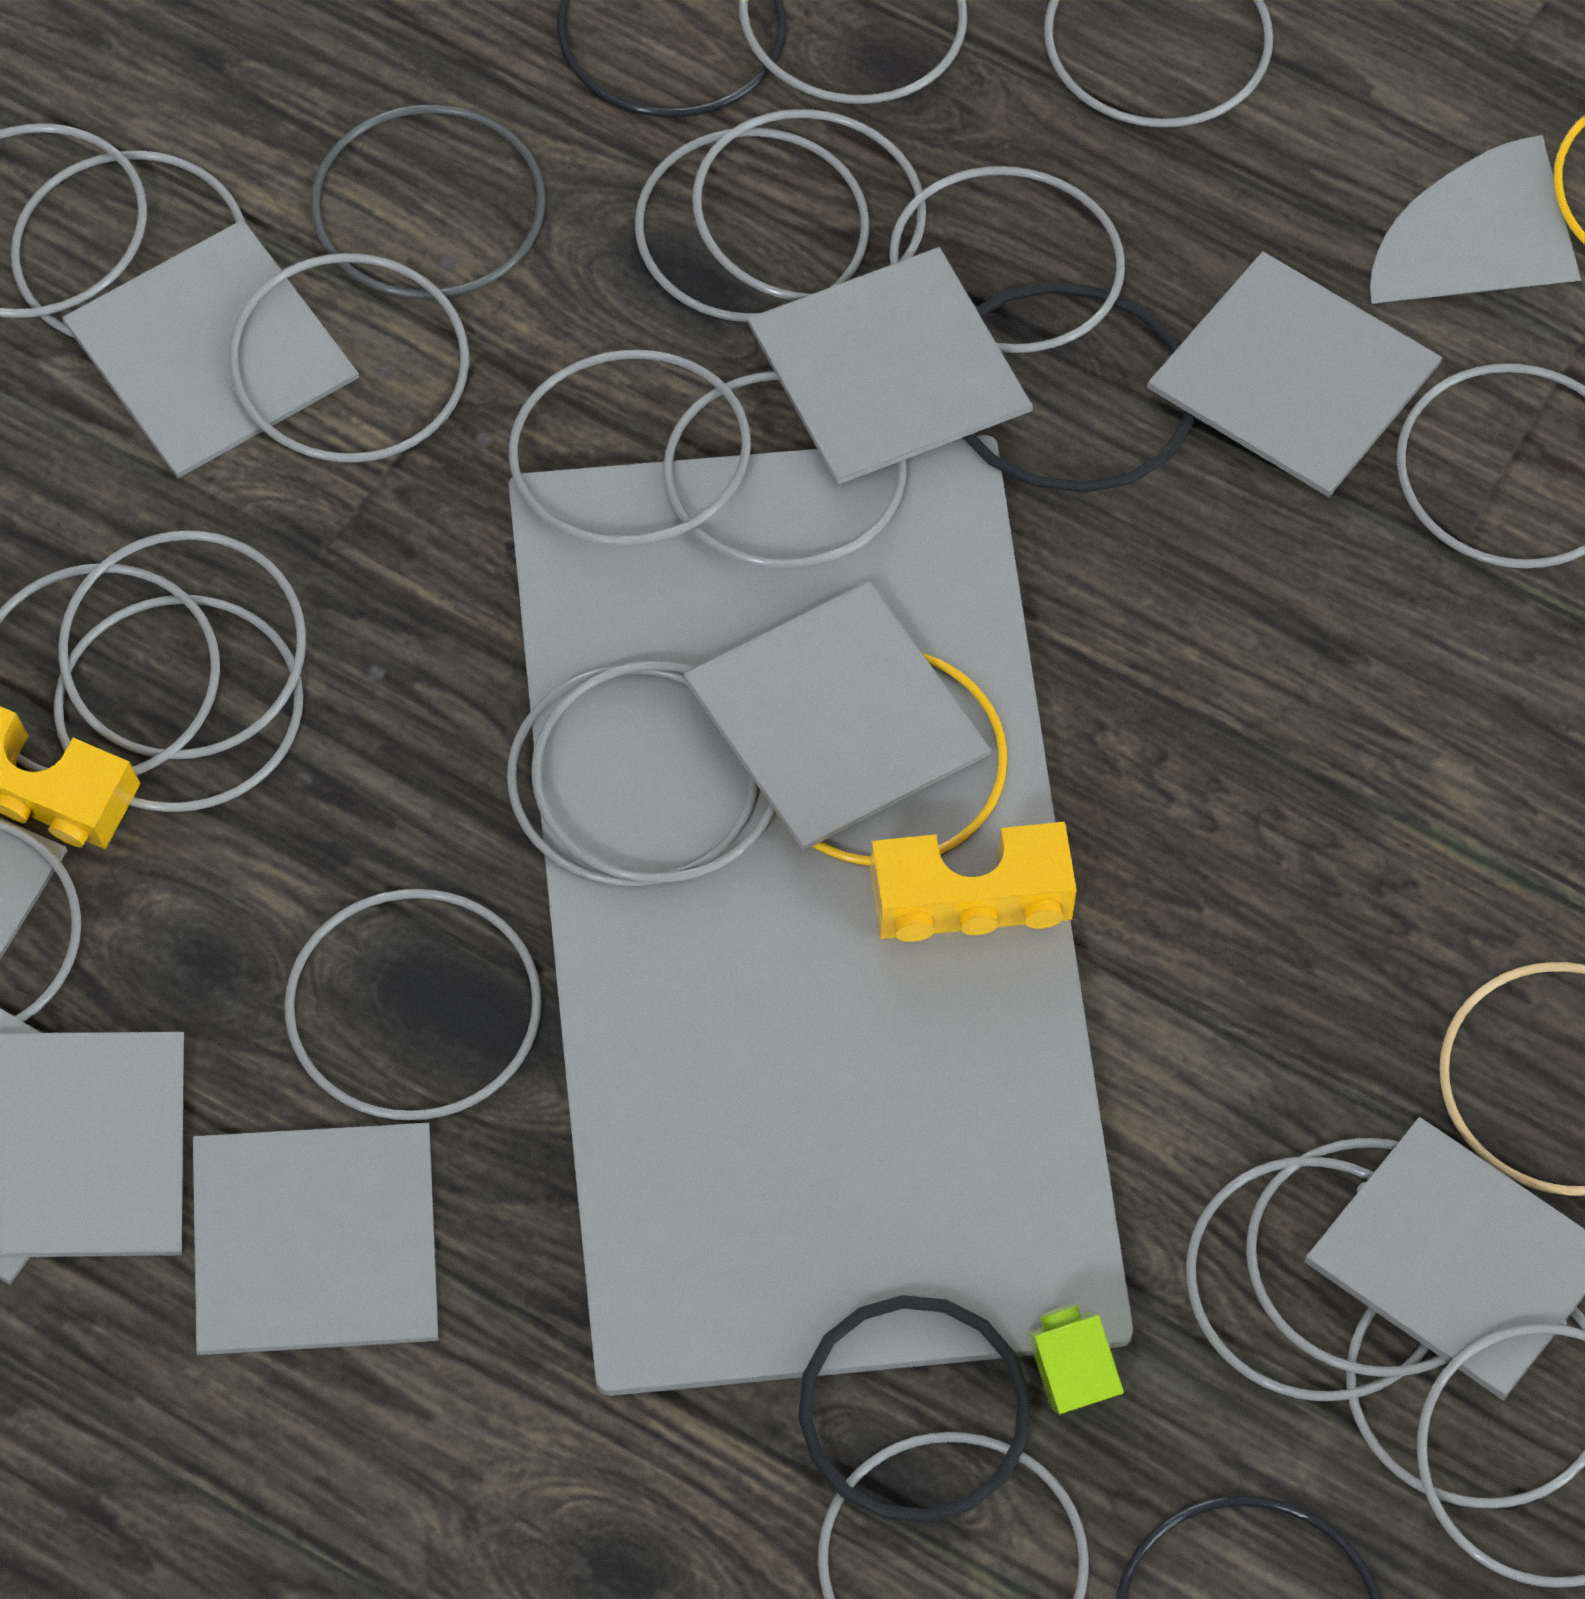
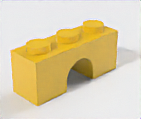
M0 706V813L20 823H26L28 818L31 817L50 825L48 830L52 835L72 846L82 848L87 841L106 850L141 784L130 762L72 738L62 758L52 767L38 772L21 770L16 767L17 758L29 735L18 715Z
M1065 822L1001 828L997 856L998 866L988 874L978 877L959 875L944 864L939 853L937 834L872 841L870 874L880 939L898 938L905 942H916L927 939L937 933L961 931L967 935H983L994 931L997 927L1026 925L1034 929L1053 927L1061 921L1072 920L1076 884Z

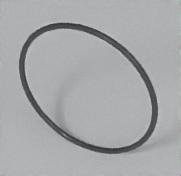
M445 105L408 106L381 113L364 121L345 134L332 147L321 163L314 179L311 193L312 220L318 238L328 255L339 254L325 232L320 213L321 188L332 162L348 143L366 130L388 120L415 114L454 115L476 121L493 129L506 138L521 153L532 172L536 185L537 208L529 234L515 254L499 268L484 277L460 286L439 290L446 297L477 290L506 274L526 255L537 238L543 223L546 205L545 186L535 158L524 143L509 129L482 114ZM348 262L336 263L347 274L373 289L400 297L435 299L427 290L407 289L388 285L363 274Z

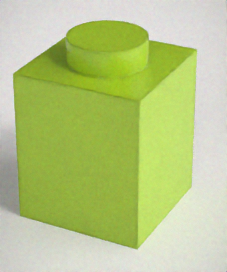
M1073 1304L1039 1316L1042 1327L1028 1331L1027 1335L1051 1410L1060 1415L1124 1393L1098 1314L1091 1311L1081 1314L1078 1304Z

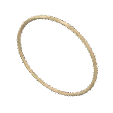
M1546 962L1519 967L1505 972L1481 986L1464 1002L1455 1014L1444 1037L1440 1055L1439 1070L1443 1099L1448 1113L1462 1138L1488 1164L1512 1180L1536 1190L1567 1196H1585V1186H1567L1537 1180L1508 1167L1495 1158L1472 1135L1465 1125L1453 1098L1449 1074L1450 1054L1457 1031L1474 1005L1495 988L1522 976L1543 972L1585 974V964L1571 962Z

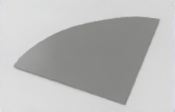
M1543 135L1516 140L1490 149L1453 170L1415 198L1396 218L1376 254L1370 281L1371 303L1581 281L1566 221L1556 199L1554 176Z

